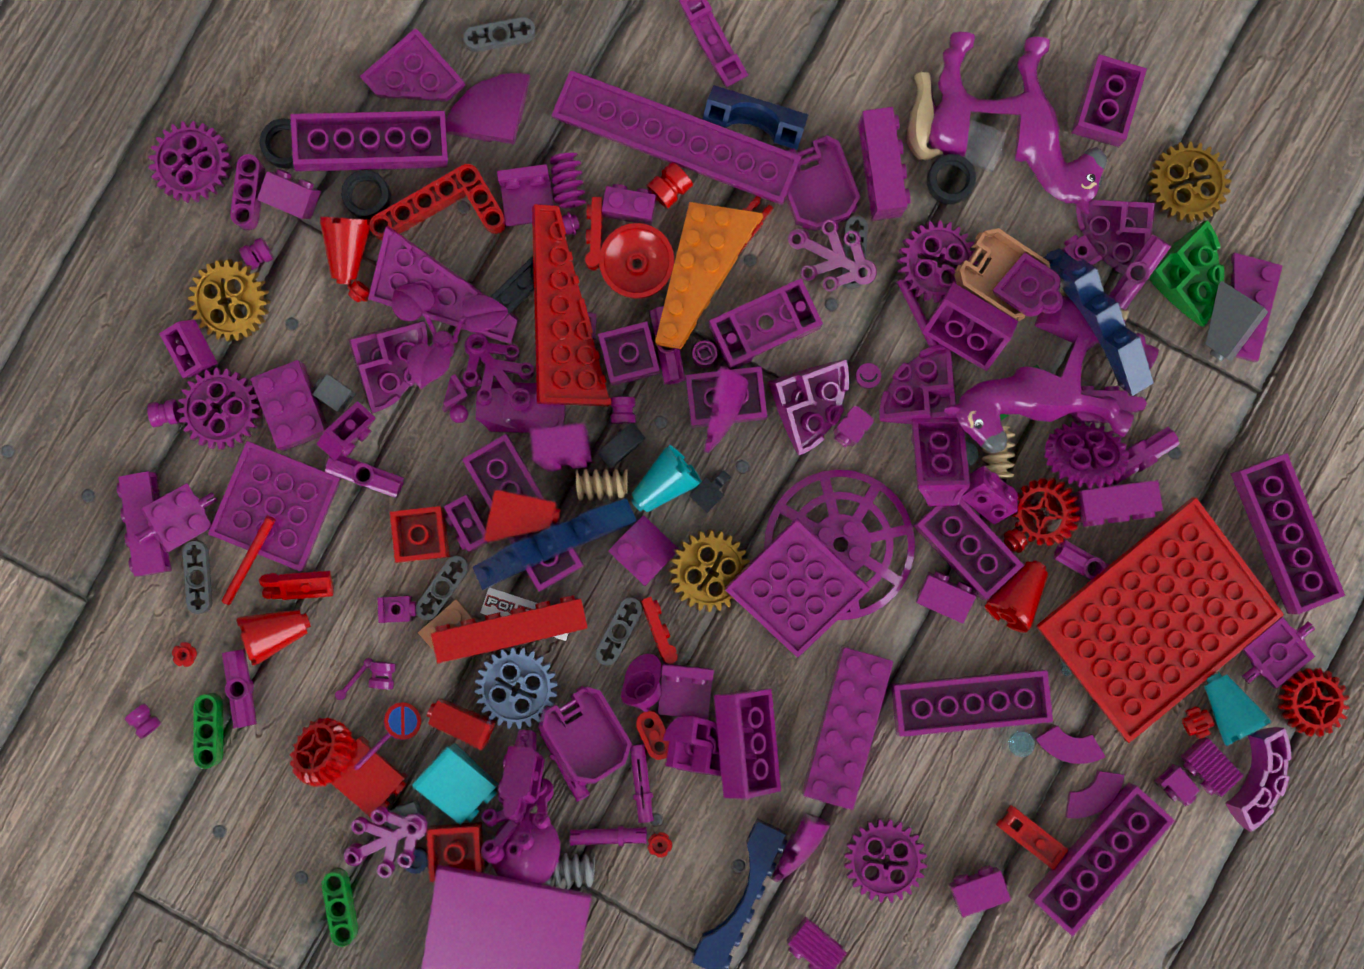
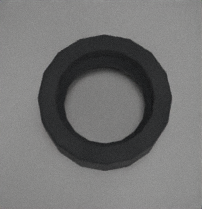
M276 119L267 124L260 134L259 144L261 152L276 167L291 169L294 168L293 155L287 158L278 157L272 152L270 145L272 138L279 131L291 130V119Z
M948 154L940 157L933 163L927 175V187L930 194L935 200L943 204L962 202L970 195L976 184L974 166L967 158L958 154ZM948 165L959 167L966 176L964 188L954 194L942 191L937 183L938 172Z
M356 171L348 176L342 185L341 197L343 204L352 215L359 219L371 220L373 216L390 206V188L381 175L374 171ZM372 181L380 188V201L371 209H361L353 202L352 191L360 182Z
M632 423L613 437L597 454L609 468H613L633 452L646 437Z

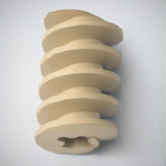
M1002 426L1007 435V447L999 453H990L982 448L983 452L990 454L983 457L982 461L988 463L989 465L985 467L991 472L996 473L999 478L1014 477V474L1008 472L1007 469L1014 467L1015 464L1008 462L1007 459L1014 457L1015 454L1009 452L1008 448L1014 447L1015 443L1009 442L1008 438L1014 437L1015 433L1008 431V428L1011 427Z
M584 469L582 476H579L577 471L576 493L578 500L583 501L585 494H587L589 501H593L595 494H597L599 501H603L605 494H607L610 501H613L615 494H617L619 500L624 499L625 493L628 495V470L624 469L622 476L619 475L618 469H614L612 476L609 475L607 469H604L602 476L599 475L597 469H594L592 476H589L587 469Z

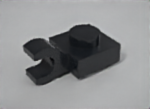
M723 470L712 483L706 478L689 496L708 513L724 496L720 489L731 476Z

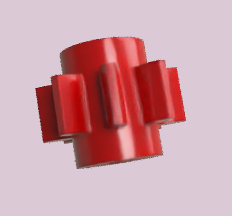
M1195 706L1185 710L1187 717L1182 718V724L1189 736L1196 735V738L1201 739L1211 735L1209 728L1214 727V722L1207 709L1200 711V708Z

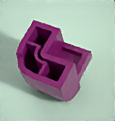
M687 716L678 717L672 721L663 738L664 741H669L666 767L722 777L717 723Z

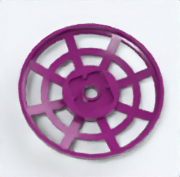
M851 470L822 471L797 482L776 503L765 530L764 549L773 540L776 520L781 513L792 521L798 518L854 572L863 565L874 571L875 575L866 582L870 588L878 583L882 577L894 584L890 592L878 602L860 609L859 601H857L850 608V612H846L838 620L857 619L877 611L892 600L905 584L914 560L915 539L913 526L902 502L892 490L880 481L866 474ZM830 478H854L864 481L871 486L864 497L850 492H833ZM820 480L823 495L809 501L799 512L786 505L789 499L800 489ZM879 491L887 495L902 516L904 525L890 528L884 514L873 504ZM836 500L854 501L859 503V506L853 516L839 514ZM821 503H826L829 517L823 519L818 524L806 517V514ZM868 510L877 517L883 530L868 532L861 522ZM907 535V558L904 569L899 576L888 569L893 555V538ZM838 537H842L847 541V548L843 552H838L834 549L833 543ZM885 540V555L882 564L869 557L871 543Z

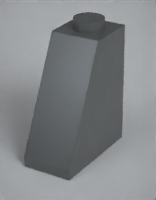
M1223 281L1218 285L1206 345L1212 349L1209 354L1221 362L1224 358L1232 362L1268 311Z

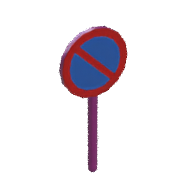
M401 702L395 703L388 708L383 721L388 733L354 766L356 770L391 736L395 739L407 740L417 734L421 727V716L414 706Z

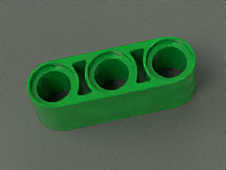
M217 693L200 695L194 701L193 758L195 764L203 769L216 766L223 759V699ZM207 698L213 702L211 712L207 711L204 707V701ZM206 724L211 725L213 728V735L211 737L204 733ZM205 750H210L212 752V762H208L205 760Z
M336 868L323 878L322 891L331 940L335 945L345 947L356 938L358 923L350 877L344 869ZM331 876H336L341 880V887L336 888L331 884ZM335 902H342L346 907V911L344 913L338 912L335 909ZM340 927H345L349 930V938H344L340 935Z

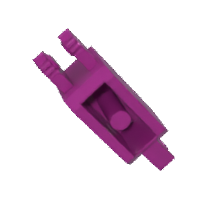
M1081 386L1082 393L1098 397L1111 396L1117 399L1121 410L1131 413L1143 411L1147 404L1145 398L1128 396V392L1120 391L1119 386L1104 387V390H1095L1094 386ZM1069 413L1076 423H1081L1082 421L1085 423H1108L1104 418L1094 413Z
M519 730L514 746H508L507 754L503 759V779L499 782L500 797L504 799V816L515 823L524 819L527 804H534L539 798L545 759L536 751L537 734L531 730Z

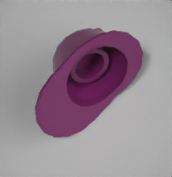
M654 654L640 655L631 662L627 668L621 691L623 703L640 708L644 712H648L650 707L660 699L662 692L659 682L661 662Z

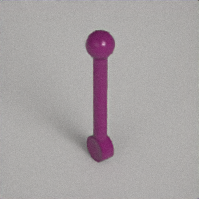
M366 658L364 665L346 686L335 693L337 700L345 699L346 692L367 668H370V662L373 661L371 658Z

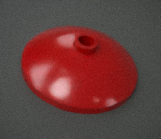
M631 223L617 228L605 239L600 250L599 267L603 279L616 293L628 298H646L659 292L670 280L674 267V253L669 240L658 229L647 224ZM639 260L642 262L640 268H635L632 265L633 262Z

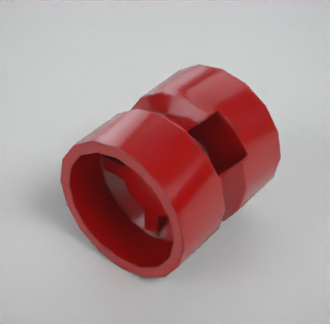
M670 162L661 171V177L655 176L646 184L647 189L656 195V200L666 209H669L678 200V194L684 195L693 186L687 174L674 162Z

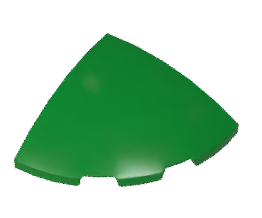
M1208 220L1203 221L1174 243L1149 278L1151 283L1166 299L1201 327L1205 326L1212 317L1218 285L1221 281L1224 282V265L1219 264L1217 252L1221 246Z

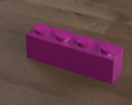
M147 471L119 476L117 493L122 498L123 508H121L120 513L122 521L126 523L127 533H125L124 538L126 546L130 548L131 557L128 560L130 571L134 573V577L171 572L169 552H165L161 543L156 538L151 537L140 544L135 537V534L148 528L147 520L140 508L160 498L156 473Z

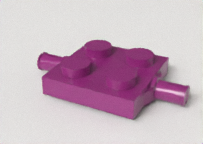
M185 483L141 507L140 509L147 520L148 528L135 534L136 539H138L137 541L142 544L144 541L154 537L161 543L165 552H170L211 528V523L206 516L204 508L217 502L216 497L212 498L215 495L210 492L199 499L193 494L188 483Z
M1281 617L1242 650L1253 666L1242 675V678L1250 684L1256 677L1261 675L1265 677L1273 688L1277 689L1315 657L1307 647L1304 639L1315 630V627L1307 621L1296 630Z

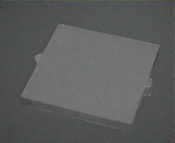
M970 120L965 158L972 165L993 172L999 156L1003 154L1002 147L1007 133Z

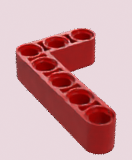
M464 164L371 218L369 225L370 231L382 241L384 232H377V227L380 223H388L390 228L401 234L466 196L488 232L492 234L501 233L506 227V222L500 207L477 168L471 164ZM466 174H475V178L472 182H463V178ZM445 186H453V192L450 195L442 194V189ZM485 194L488 196L485 203H475L478 195ZM424 198L432 199L429 207H420V203ZM404 210L410 211V216L406 220H399L400 212ZM491 216H499L500 221L497 225L491 226L488 224V219Z

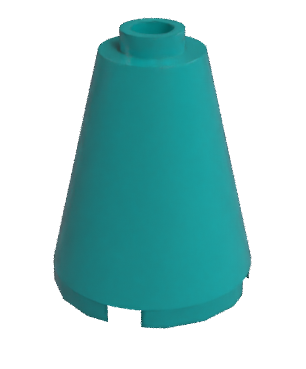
M672 445L664 448L632 492L633 499L631 501L639 511L649 512L692 490L702 482L695 468L691 464L688 465L684 460L683 454Z
M1219 672L1207 679L1209 684L1204 687L1225 746L1272 723L1269 717L1227 674L1222 676Z

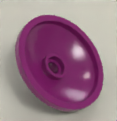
M530 812L531 836L534 838L533 845L529 849H522L517 844L516 837L520 833L519 825L502 846L505 851L503 859L492 865L496 875L499 877L543 885L551 877L557 866L560 843L557 832L551 822L548 827L539 829L533 822L535 813ZM506 820V821L500 826V828L498 829V831H497V833H496L494 839L496 838V836L501 832V830L505 827V825H506L510 820Z

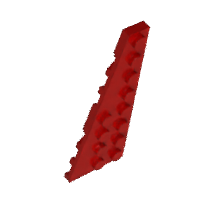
M534 204L532 206L537 404L610 406L611 398H609L607 393L606 378L602 374L599 352L596 351L594 345L593 330L584 298H582L580 293L578 275L576 276L574 271L573 256L569 252L566 231L559 206Z

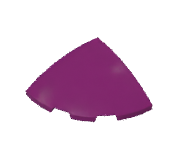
M523 73L501 74L474 85L466 91L451 109L445 122L446 134L491 143L493 140L515 145L531 75Z
M1091 200L1088 204L1089 214L1082 212L1076 205L1079 228L1097 254L1101 255L1103 258L1101 261L1113 267L1115 271L1124 274L1128 266L1132 264L1152 236L1155 203ZM1136 265L1132 270V274L1135 278L1143 279L1146 271L1143 266Z
M425 321L395 326L348 338L360 381L372 414L397 402L408 387L413 386L415 383L408 370L407 356L414 346L418 344L427 345Z
M938 344L920 351L918 357L909 363L904 362L896 370L887 391L884 390L882 395L879 420L883 422L911 424L912 418H957L944 411V408L947 406L957 405L951 350Z
M846 359L811 367L768 381L782 423L798 455H802L819 445L825 439L824 435L831 426L838 423L844 410L842 406L844 395L849 390V371Z
M720 368L704 450L706 453H710L731 428L741 409L748 387V380L724 368Z
M804 813L796 833H792L771 880L779 882L801 866L819 846L831 823L813 814L810 816Z

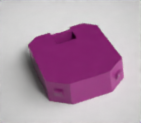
M827 135L817 138V140L812 141V147L797 153L795 149L785 150L801 156L802 159L786 195L788 206L796 225L815 232L822 230V224L826 220L832 219L837 223L848 220L852 212L855 213L858 208L857 203L860 199V194L840 142ZM815 160L819 164L803 171L800 168L801 165ZM829 222L826 228L833 226V224Z
M581 686L576 689V693L570 696L572 700L560 708L555 705L551 708L548 706L543 709L538 728L568 779L578 782L580 785H586V783H597L625 765L632 743L602 692L597 689ZM576 705L577 709L565 716L562 715L563 711ZM580 712V717L566 725L565 720Z

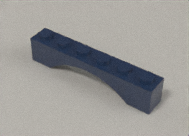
M758 818L756 819L746 840L750 869L743 896L736 908L724 921L702 934L692 955V963L704 969L729 968L733 958L730 955L733 946H739L744 935L741 929L744 923L749 924L755 911V909H752V906L756 899H761L766 886L763 885L766 876H772L777 864L773 861L777 853L782 854L787 844L786 834L783 830Z

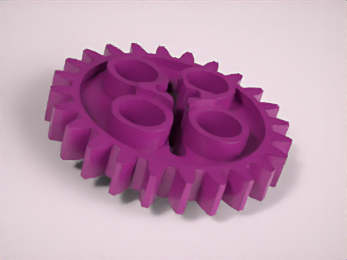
M181 121L180 129L172 124L171 133L164 129L165 138L156 137V140L160 143L159 146H151L156 155L148 156L150 160L155 162L148 167L156 172L151 176L155 181H159L156 186L160 189L165 188L164 193L168 196L173 194V198L177 201L182 197L186 203H189L191 197L195 202L199 203L200 195L208 200L209 191L217 195L218 192L215 187L217 185L225 186L221 179L229 178L230 176L224 171L225 169L232 168L229 163L225 162L231 159L232 156L225 152L229 147L226 143H222L223 137L220 134L216 135V131L213 128L207 131L208 127L204 123L198 128V124L195 121L191 122L190 127L184 121ZM193 140H197L196 146L188 150V144ZM172 156H177L175 164L169 165V159ZM189 159H191L192 162H193L192 165H190V166H189V163H188V160H189ZM212 159V165L204 169V162ZM192 174V181L189 184H184L185 177Z
M930 221L926 223V229L922 225L918 226L917 232L911 231L908 233L911 240L904 239L902 241L907 248L898 250L899 253L904 255L903 258L897 260L898 263L904 266L898 272L906 274L901 281L910 282L907 288L908 291L914 288L917 289L915 297L924 294V301H929L933 297L934 303L939 302L953 282L956 284L955 269L949 265H961L963 261H968L974 252L970 251V247L974 242L966 243L965 241L969 234L966 233L960 236L961 227L951 230V222L947 223L944 228L942 221L936 222L935 227ZM926 240H929L933 243V252H929L926 249ZM950 248L955 249L957 253L956 260L950 258L948 254ZM920 254L927 259L918 258L917 255ZM938 257V262L943 263V265L937 267V262L929 259ZM975 261L973 265H977L979 262ZM919 264H923L926 267V276H922L919 273ZM943 271L947 272L950 276L949 284L942 280Z
M215 368L214 375L209 370H205V378L196 374L197 383L187 382L191 387L190 391L182 389L186 399H178V402L184 404V408L178 409L177 412L185 415L179 422L188 424L183 431L187 433L193 431L190 439L197 440L200 437L198 444L204 446L208 442V448L214 449L217 444L219 449L224 450L226 443L230 448H235L234 440L243 444L242 435L251 437L252 435L248 429L250 427H258L253 423V419H261V416L255 414V410L261 409V406L254 403V401L258 400V397L255 394H251L255 389L253 385L247 386L249 379L244 377L240 380L241 374L238 372L231 376V370L225 369L222 375L219 368ZM222 385L224 389L223 394L216 398L214 390L217 386ZM235 392L234 397L230 398L231 393ZM236 402H241V412L238 414H234V404ZM201 404H205L207 408L203 416H199L197 412ZM217 405H222L221 409L223 412L221 414L218 413ZM209 420L208 425L205 426L204 423ZM223 420L225 422V429L218 433L216 431V424Z
M1082 421L1080 426H1077L1075 422H1071L1070 428L1065 424H1062L1061 430L1055 428L1054 434L1050 433L1046 441L1044 458H1048L1047 465L1053 466L1052 472H1060V479L1068 477L1069 484L1074 480L1078 481V487H1081L1083 483H1087L1089 489H1091L1094 483L1099 488H1102L1104 482L1110 486L1113 480L1119 481L1120 475H1124L1127 469L1129 451L1125 450V443H1120V436L1112 437L1113 430L1105 432V426H1101L1098 429L1095 428V423L1092 422L1089 427Z
M880 818L877 819V826H873L870 821H867L868 829L865 830L859 826L861 834L859 836L851 834L855 842L846 843L851 852L844 853V857L850 859L849 862L844 863V867L852 869L846 875L848 878H856L852 882V886L855 888L861 885L859 890L861 895L869 891V900H872L875 895H878L880 903L883 902L885 896L888 897L890 903H893L894 895L903 900L902 892L906 891L912 895L910 886L913 885L919 888L916 878L925 877L919 871L920 869L927 868V865L920 861L927 857L926 853L919 852L924 847V844L922 842L915 843L919 836L917 833L909 836L911 827L907 826L902 830L901 821H898L895 826H893L891 818H888L886 825H883ZM872 840L880 841V848L876 852L868 850V844ZM898 843H903L906 846L905 852L901 855L893 853V848ZM885 855H887L892 861H907L908 864L901 865L888 861L883 866L881 861L863 860V856L884 859ZM868 866H876L877 874L873 877H866L865 869ZM895 869H901L903 872L902 877L896 881L891 880V872Z

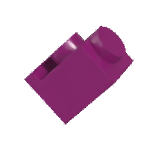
M1074 235L1064 242L1066 247L1062 251L1077 261L1084 259L1091 265H1095L1103 259L1101 255L1097 254L1085 235L1080 238ZM1078 248H1081L1085 254L1084 256L1078 254Z
M412 596L377 598L378 623L413 621V616L417 615L416 601H412ZM396 604L401 608L399 614L393 612V606Z
M1173 764L1154 780L1157 785L1165 788L1164 792L1172 801L1178 800L1184 806L1194 802L1197 798L1196 794L1201 791L1181 767Z

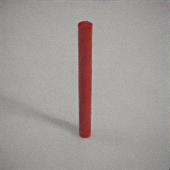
M265 517L221 600L224 604L231 605L276 521L273 517Z

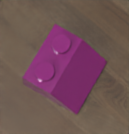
M643 515L608 552L646 586L670 561V558L676 555L674 549H680Z

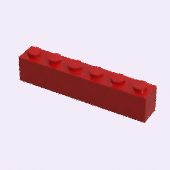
M575 595L560 598L561 603L551 605L550 601L535 604L536 609L526 611L525 607L510 610L511 615L501 617L499 612L486 615V621L476 623L475 618L460 621L461 627L451 629L450 624L435 627L436 632L430 634L437 664L588 629L582 600H575Z

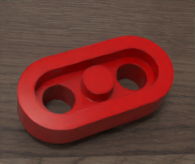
M651 710L642 712L637 718L636 727L648 754L656 760L667 758L669 741L663 740L666 729L660 716ZM648 718L654 721V725L650 728L644 724V721ZM656 742H663L664 749L661 751L656 750Z

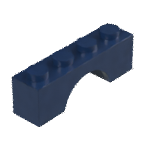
M713 85L707 99L703 120L725 128L733 124L752 125L767 132L774 143L798 150L809 114Z

